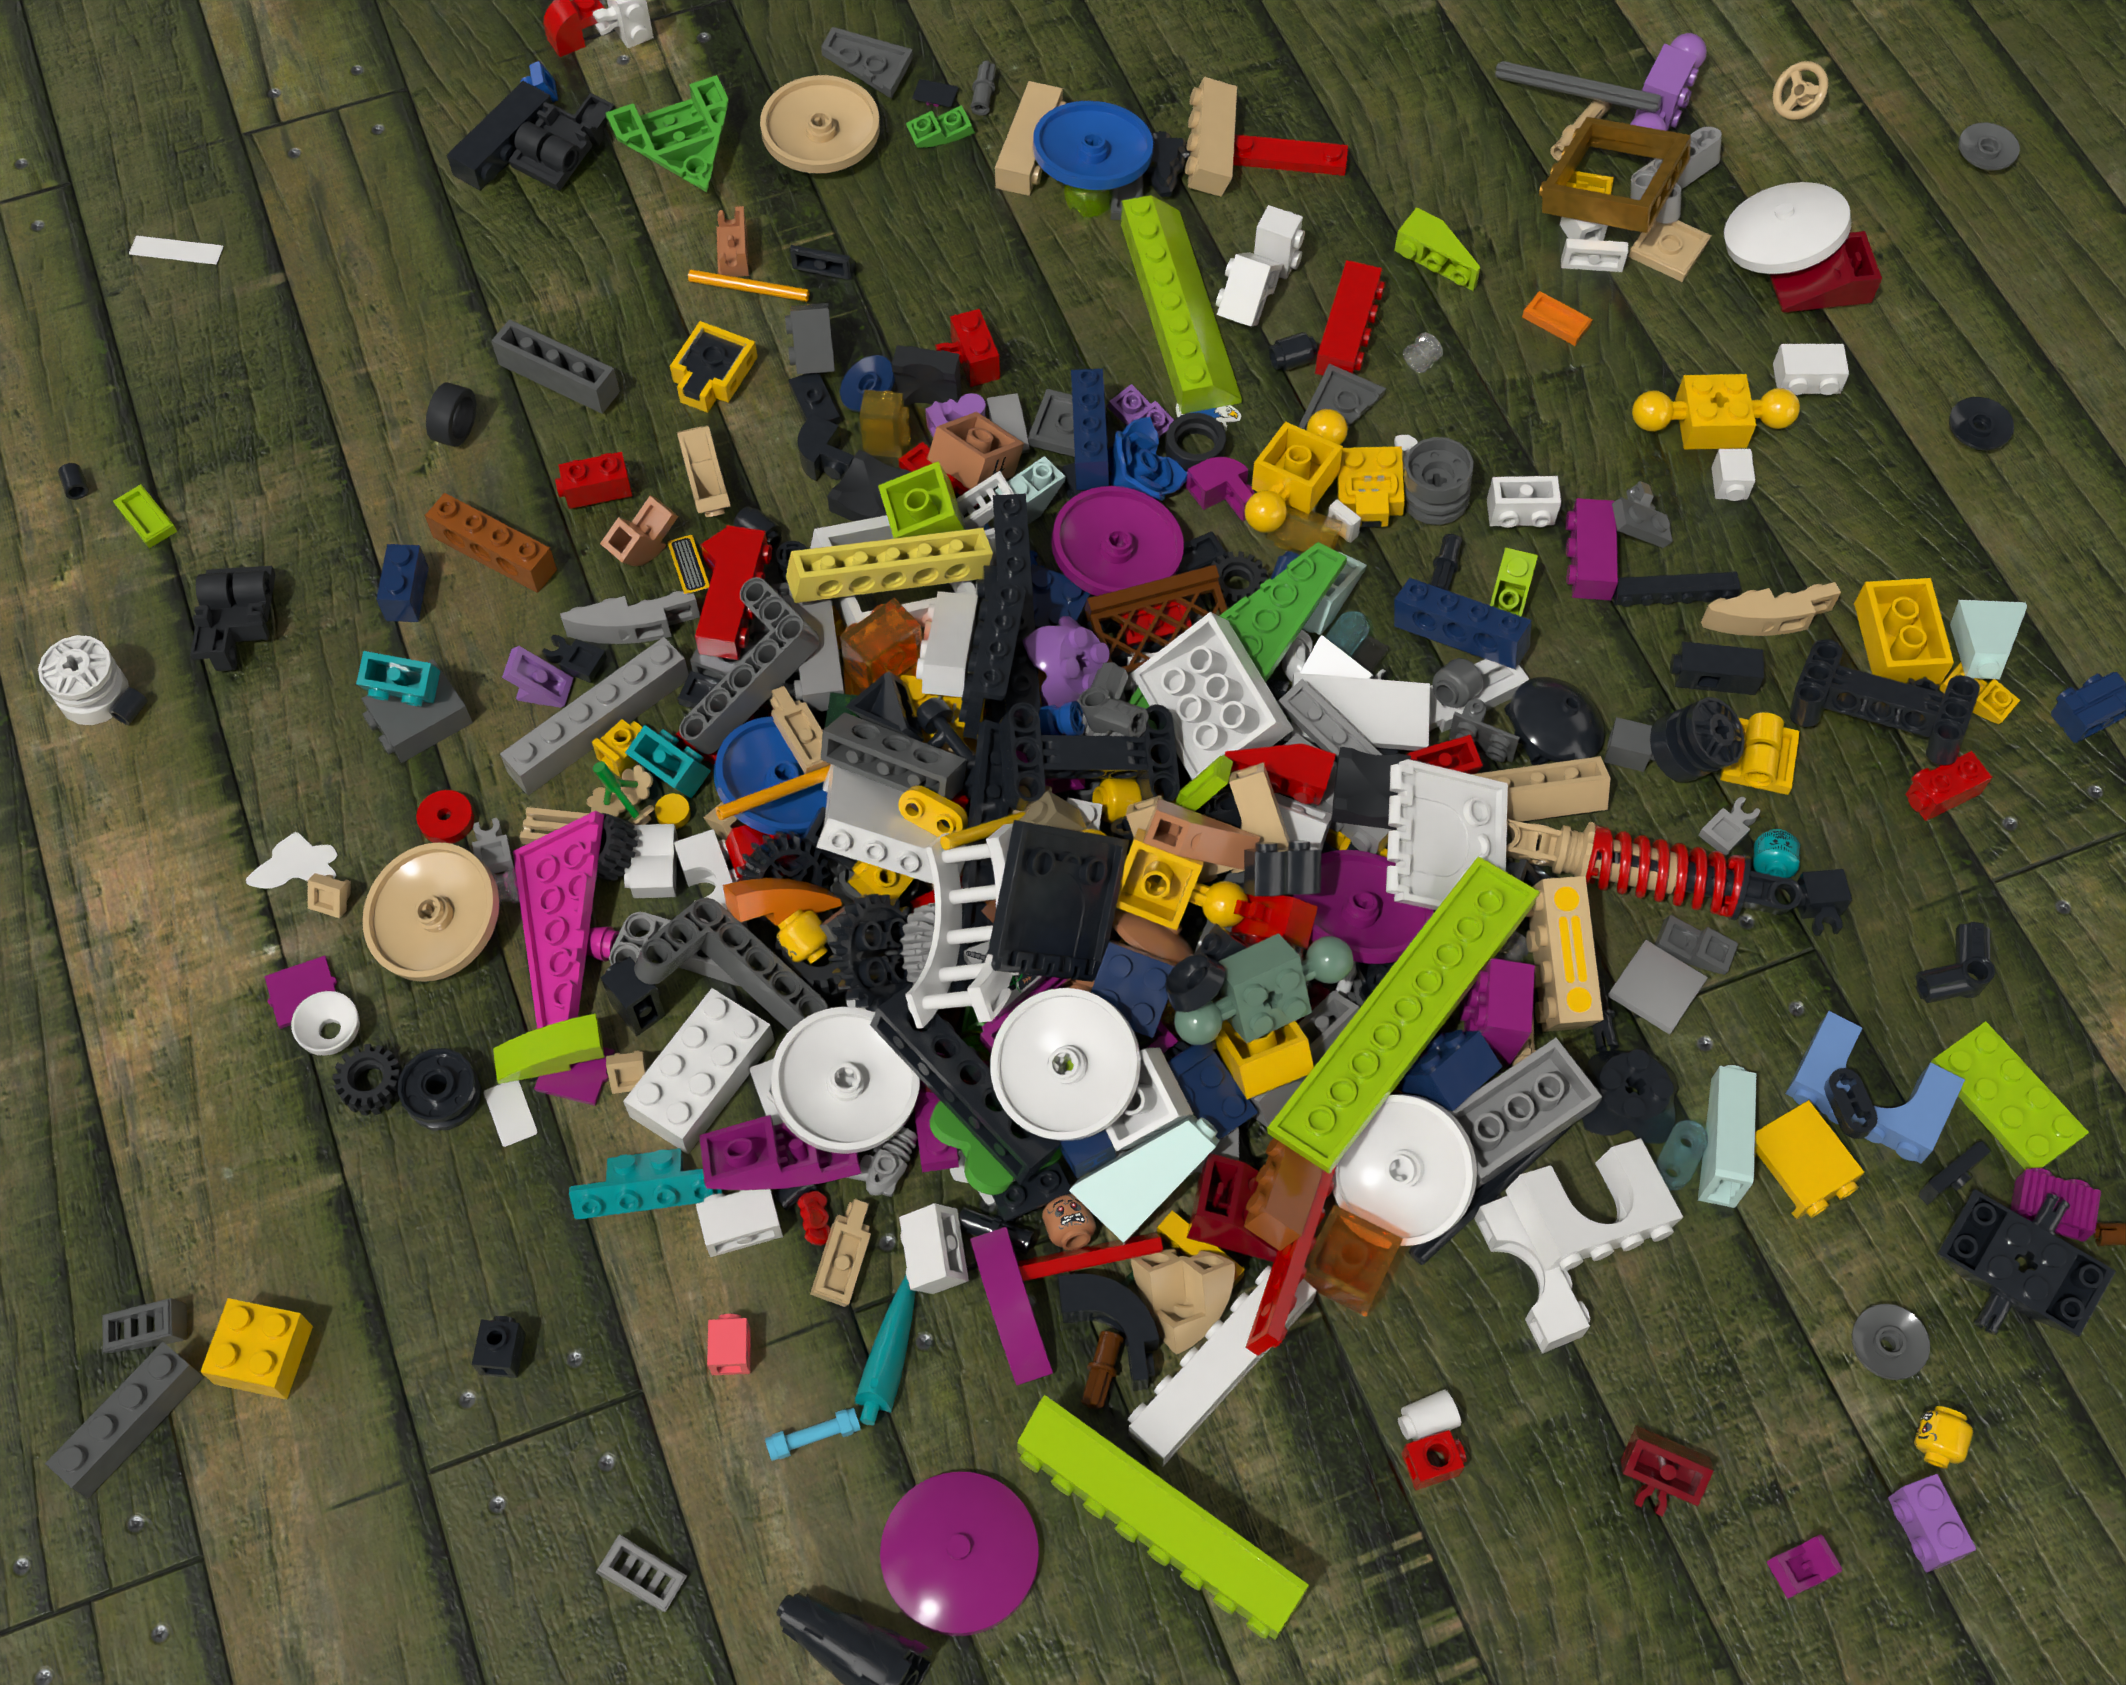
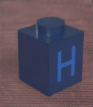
M1105 1129L1095 1135L1079 1140H1058L1061 1143L1059 1149L1077 1179L1116 1157L1115 1148Z

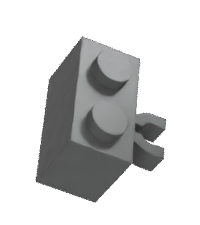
M829 304L791 306V315H785L787 334H793L794 346L788 347L790 366L796 365L797 374L835 371Z

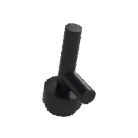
M937 697L930 698L922 703L916 712L918 716L917 721L927 734L936 733L926 744L941 749L947 743L956 755L967 759L966 769L973 768L975 756L949 724L954 716L953 710L944 700H940Z

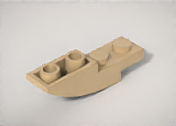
M1836 582L1826 585L1815 584L1804 591L1793 594L1786 592L1774 598L1770 588L1760 591L1749 590L1738 597L1727 600L1720 598L1710 603L1701 624L1706 629L1735 635L1770 636L1807 630L1815 615L1832 611L1841 592Z

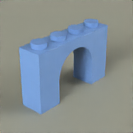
M1828 1011L1819 1024L1785 1094L1792 1097L1799 1105L1809 1100L1816 1110L1827 1115L1832 1122L1838 1124L1825 1095L1824 1086L1833 1071L1839 1068H1846L1847 1059L1862 1027ZM1930 1063L1919 1076L1906 1104L1896 1108L1873 1106L1878 1118L1877 1125L1864 1138L1873 1143H1882L1895 1150L1903 1159L1916 1161L1921 1164L1933 1151L1965 1079ZM1841 1081L1836 1085L1837 1089H1844L1846 1094L1851 1088L1849 1084L1843 1085ZM1855 1114L1850 1119L1852 1123L1859 1122L1861 1127L1866 1122L1864 1118H1857Z

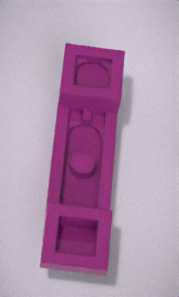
M1007 1227L971 1238L983 1285L1016 1386L1053 1374Z

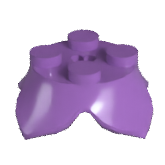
M1062 616L1059 620L1060 626L1038 628L1022 640L1030 661L1047 675L1040 689L1042 707L1053 704L1061 707L1063 703L1077 701L1082 692L1091 688L1097 670L1102 668L1103 663H1106L1109 659L1108 646L1105 643H1100L1091 630L1081 627L1070 616Z

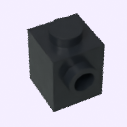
M494 1316L493 1320L481 1319L472 1360V1366L479 1375L518 1378L526 1333L521 1325L516 1323V1319L508 1316Z

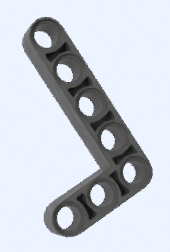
M759 577L751 578L744 583L740 590V598L770 631L688 713L679 727L681 737L703 754H711L718 750L724 739L734 729L742 725L773 694L772 690L779 688L810 657L819 644L817 632L766 581Z
M708 897L700 898L693 902L643 944L634 967L635 975L639 980L646 984H658L701 949L788 1031L806 1018L803 1014L810 1016L816 1012L828 1009L827 1003L820 995L734 918L719 902ZM699 918L705 919L708 923L701 921ZM674 938L680 939L684 943L677 942ZM725 942L731 943L734 947L727 945ZM649 959H654L660 964L652 963ZM751 966L757 967L760 971L753 969ZM777 990L783 991L786 995L780 994Z

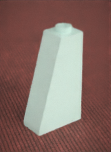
M1719 1066L1711 1079L1698 1193L1699 1201L1732 1208L1737 1206L1753 1184L1756 1073L1745 1071L1740 1066Z
M1191 1115L1079 1178L1069 1191L1124 1243L1217 1146L1220 1140L1215 1135L1218 1132L1205 1118L1201 1117L1198 1120L1194 1115Z

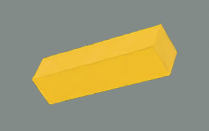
M1172 1210L1157 1227V1234L1179 1253L1188 1258L1197 1255L1199 1251H1207L1235 1263L1234 1288L1244 1276L1245 1269L1217 1246L1188 1239L1189 1223Z

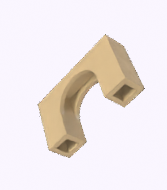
M1264 763L1230 773L1229 784L1242 820L1240 829L1260 836L1259 842H1276L1277 848L1288 847L1290 839ZM1162 795L1128 805L1126 817L1133 837H1135L1138 828L1146 831L1158 798L1163 800ZM1204 862L1197 882H1210L1217 878V874L1231 870V873H1239L1244 870ZM1153 875L1152 881L1159 883L1163 877Z

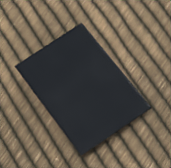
M919 79L912 99L926 102V105L934 104L935 107L939 105L951 107L958 86Z

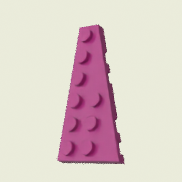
M596 810L513 851L537 1029L578 1017L604 814Z

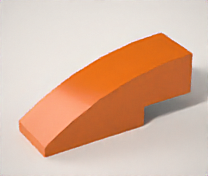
M761 878L723 885L727 911L739 922L764 915L773 924L779 925L800 908L803 912L813 911L819 913L842 906L841 899L828 889L792 879Z

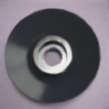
M1965 398L1953 407L1949 415V426L1954 436L1963 444L1978 450H1994L2004 446L2010 440L2014 431V422L2008 410L1989 398Z

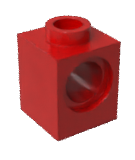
M1450 1430L1408 1443L1401 1453L1415 1491L1458 1477L1464 1469L1463 1463L1466 1462L1464 1448L1459 1439H1453ZM1430 1451L1441 1453L1445 1458L1446 1465L1443 1467L1433 1466L1427 1459V1453Z

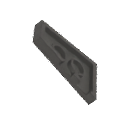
M835 27L831 28L821 46L822 56L889 98L893 97L913 59V49Z
M1329 364L1298 427L1307 431V423L1315 412L1322 409H1333L1343 415L1349 428L1384 396L1387 388Z

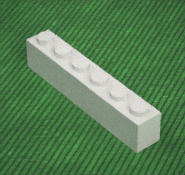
M1270 1265L1256 1279L1257 1288L1250 1295L1244 1292L1230 1308L1233 1314L1224 1323L1219 1319L1205 1335L1208 1341L1199 1350L1193 1347L1180 1362L1183 1368L1174 1378L1167 1375L1154 1390L1157 1396L1148 1406L1145 1403H1141L1128 1418V1421L1131 1422L1128 1436L1162 1467L1268 1352L1266 1350L1257 1356L1245 1347L1272 1269ZM1305 1279L1297 1286L1295 1293L1297 1302L1287 1317L1285 1323L1287 1330L1314 1300L1317 1290Z

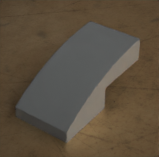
M1669 915L1664 919L1654 945L1682 962L1725 975L1729 970L1738 943L1709 927L1700 931L1682 920Z

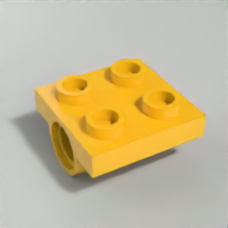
M1756 713L1749 720L1738 718L1743 728L1745 739L1743 754L1738 762L1722 768L1720 780L1788 795L1792 789L1800 731L1784 728L1783 719L1772 713Z

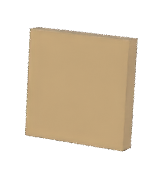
M1655 220L1648 233L1642 232L1631 247L1628 257L1683 282L1708 245L1711 235L1679 220L1668 224Z

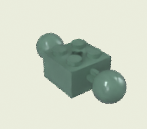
M1278 933L1218 961L1224 966L1226 974L1223 986L1220 989L1221 999L1216 1002L1210 1001L1194 1011L1186 1013L1176 1011L1174 1019L1176 1031L1189 1044L1205 1045L1212 1042L1219 1035L1222 1021L1227 1020L1242 1039L1249 1043L1312 1013L1305 982L1315 978L1320 982L1329 984L1337 983L1346 978L1353 966L1352 950L1344 940L1334 936H1325L1317 939L1310 945L1306 954V960L1301 961L1297 952Z

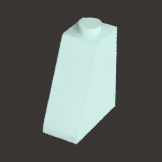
M1958 601L1950 626L1965 676L1982 679H2000L2027 609L2025 602Z

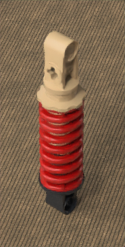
M1507 819V832L1511 835L1512 842L1506 845V857L1518 860L1527 859L1530 864L1551 866L1553 873L1556 874L1565 872L1573 874L1574 877L1586 876L1587 886L1589 883L1594 884L1595 879H1599L1598 888L1603 891L1608 889L1609 882L1617 883L1616 891L1618 894H1625L1629 885L1636 887L1635 896L1642 899L1645 897L1646 890L1648 889L1655 891L1654 900L1660 903L1664 900L1665 893L1671 894L1674 890L1672 903L1678 907L1683 904L1685 892L1692 893L1691 908L1696 911L1701 909L1704 896L1712 898L1710 906L1712 914L1725 916L1729 920L1734 921L1738 918L1742 907L1775 915H1783L1795 908L1802 899V890L1796 881L1750 871L1751 859L1749 855H1732L1726 861L1721 851H1712L1707 857L1702 847H1694L1688 854L1684 843H1675L1669 850V845L1665 839H1657L1651 846L1650 840L1646 835H1639L1632 842L1631 836L1627 831H1620L1613 839L1612 832L1608 827L1598 826L1593 822L1588 823L1584 832L1572 831L1571 827L1565 825L1562 826L1561 830H1556L1545 825L1527 824ZM1537 839H1539L1538 848L1536 851ZM1775 889H1783L1789 894L1790 902L1788 905L1780 904L1775 899Z

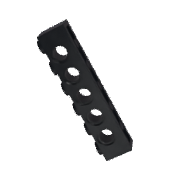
M909 984L877 1008L870 1026L1021 1185L1052 1159L1061 1143L1058 1140L1041 1137L1027 1131L1006 1113L994 1091L990 1068L980 1059L978 1052L973 1047L967 1045L955 1033L953 1026L947 1020L942 1019L935 1013L933 1018L923 1028H919L922 1032L916 1031L911 1027H916V1024L909 1011L905 996L912 988ZM936 1052L944 1054L947 1058L939 1056ZM962 1079L970 1081L972 1085L966 1084ZM987 1105L994 1107L998 1112L990 1110ZM1012 1132L1020 1134L1023 1139L1016 1137Z

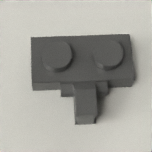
M1639 481L1635 486L1626 491L1628 499L1620 497L1612 503L1617 531L1662 548L1673 542L1670 521L1667 515L1656 511L1654 504L1651 503L1653 493L1649 484Z

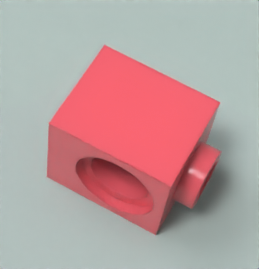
M722 1314L718 1316V1319L708 1320L707 1366L711 1374H750L751 1328L747 1318H741L738 1314Z

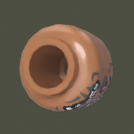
M1073 1194L1055 1198L1043 1210L1042 1218L1049 1238L1054 1245L1063 1247L1066 1250H1076L1089 1243L1091 1236L1095 1232L1096 1223L1092 1212Z

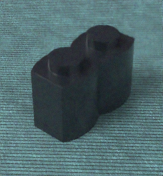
M1304 840L1288 841V847L1277 848L1276 842H1256L1255 849L1244 850V893L1253 896L1321 893V849L1310 847V841Z

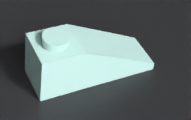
M1347 556V564L1303 627L1304 630L1319 635L1322 634L1332 623L1366 569V564Z

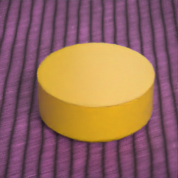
M675 793L664 795L655 805V814L659 824H675V828L678 829L683 827L690 819V807L688 801L682 795Z

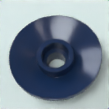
M880 355L868 356L855 363L848 370L841 383L840 398L843 404L855 412L867 411L880 404L890 393L895 381L892 363Z

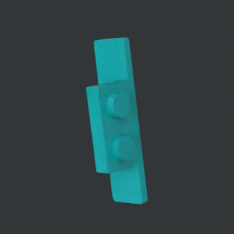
M681 1148L663 1149L634 1155L625 1154L607 1158L606 1182L576 1185L569 1188V1197L575 1219L697 1204L704 1202V1199L710 1195L723 1194L722 1189L706 1188L703 1169L683 1171Z

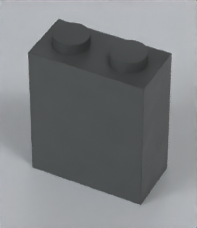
M434 659L428 661V663H432L440 670L434 704L423 702L422 707L411 706L401 703L402 698L389 696L388 701L370 698L367 695L361 698L367 709L366 712L362 713L365 721L372 731L377 728L379 729L382 736L378 737L384 750L388 755L394 752L401 763L473 723L465 704Z

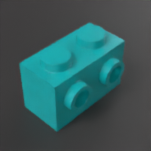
M363 651L356 685L367 691V696L370 698L388 701L389 696L402 698L401 703L422 707L423 702L434 704L440 670L428 662Z
M644 725L625 753L670 786L692 798L711 771L701 764L704 757L688 746L684 751L678 748L676 745L679 739L663 728L658 734Z

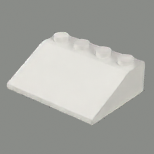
M1212 612L1205 615L1131 673L1149 706L1155 704L1163 705L1171 712L1176 752L1192 780L1220 755L1225 754V751L1271 747L1294 730L1229 621Z

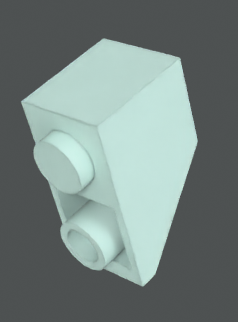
M1044 456L1007 481L1014 494L1026 493L1028 524L1042 515L1064 483L1065 476ZM1000 488L995 490L996 495L1003 494Z

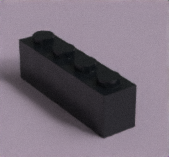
M522 81L447 154L453 176L481 191L509 163L508 160L516 151L515 136L520 126L525 122L536 124L539 119L537 112L541 110L546 113L543 107L544 102L553 105L551 95Z

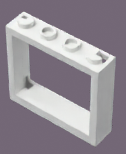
M886 515L814 529L810 549L894 538ZM971 580L951 583L955 593L976 595V589ZM855 595L832 598L851 642L865 639L873 640L884 635L903 634L909 630L923 628L925 623L928 622L929 604L936 603V598L862 612Z

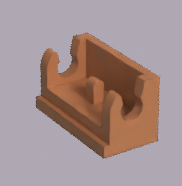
M744 206L735 207V218L732 220L726 219L724 211L720 210L718 212L719 227H717L718 274L732 277L749 276L748 233Z

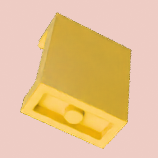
M1809 1100L1755 1132L1754 1157L1757 1155L1760 1157L1794 1202L1796 1209L1792 1214L1796 1219L1805 1214L1813 1218L1829 1206L1828 1200L1836 1195L1842 1200L1859 1188L1856 1182L1865 1172Z

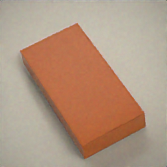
M1541 291L1537 293L1524 309L1522 318L1574 346L1590 328L1593 320Z

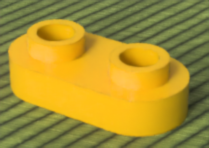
M917 785L909 788L899 799L898 806L901 815L906 820L937 837L943 833L952 834L964 830L968 825L967 814L960 805L924 786ZM911 803L917 805L919 811H916L912 807ZM942 819L949 823L950 828L944 826Z

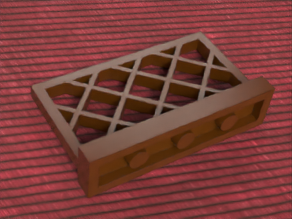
M1216 565L1087 598L1084 610L1088 622H1091L1095 636L1099 639L1100 643L1106 644L1108 642L1112 645L1109 650V659L1106 663H1112L1111 655L1117 647L1133 656L1128 666L1121 667L1130 675L1150 659V657L1140 653L1147 639L1165 647L1175 640L1180 630L1185 632L1190 628L1183 624L1190 611L1202 617L1209 613L1194 604L1199 595L1212 592L1216 602L1212 613L1216 614L1217 611H1219L1220 615L1224 613L1227 607L1218 582L1220 576ZM1193 597L1191 602L1185 600ZM1177 602L1187 608L1180 622L1162 613L1168 603ZM1161 606L1159 611L1153 607ZM1144 610L1155 616L1148 631L1131 622L1135 612ZM1129 614L1127 619L1121 617ZM1113 619L1123 625L1116 639L1103 633L1100 625L1101 621ZM1159 619L1176 628L1169 642L1151 633ZM1126 628L1144 636L1137 650L1120 642ZM1136 659H1139V660L1143 661V662L1135 663Z

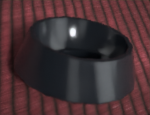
M1204 954L1191 955L1181 960L1173 967L1165 982L1171 1006L1178 1012L1186 1013L1197 1010L1210 1002L1223 986L1226 976L1224 966Z

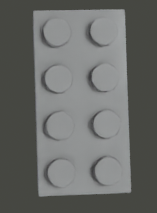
M1557 1038L1475 1091L1454 1111H1448L1464 1128L1472 1144L1477 1164L1476 1189L1593 1111L1601 1100L1602 1096Z

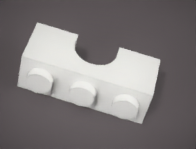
M712 829L674 842L688 887L699 883L715 885L714 891L707 897L716 900L727 910L723 885L733 883L739 878H737L734 869L728 870L725 861L729 860L730 856L725 840L718 841L715 831ZM699 918L701 921L708 923L705 919ZM746 921L740 922L748 929Z

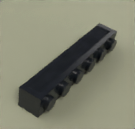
M1737 572L1618 577L1613 599L1614 605H1622L1623 607L1635 604L1648 606L1654 603L1669 605L1674 602L1689 604L1694 601L1709 603L1720 598L1727 600L1737 597L1741 587Z

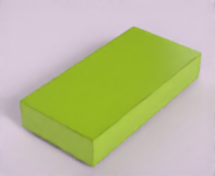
M141 484L113 501L117 509L148 548L153 547L177 532L173 523Z
M1224 754L1220 755L1179 791L1175 805L1194 812L1228 784L1233 761Z

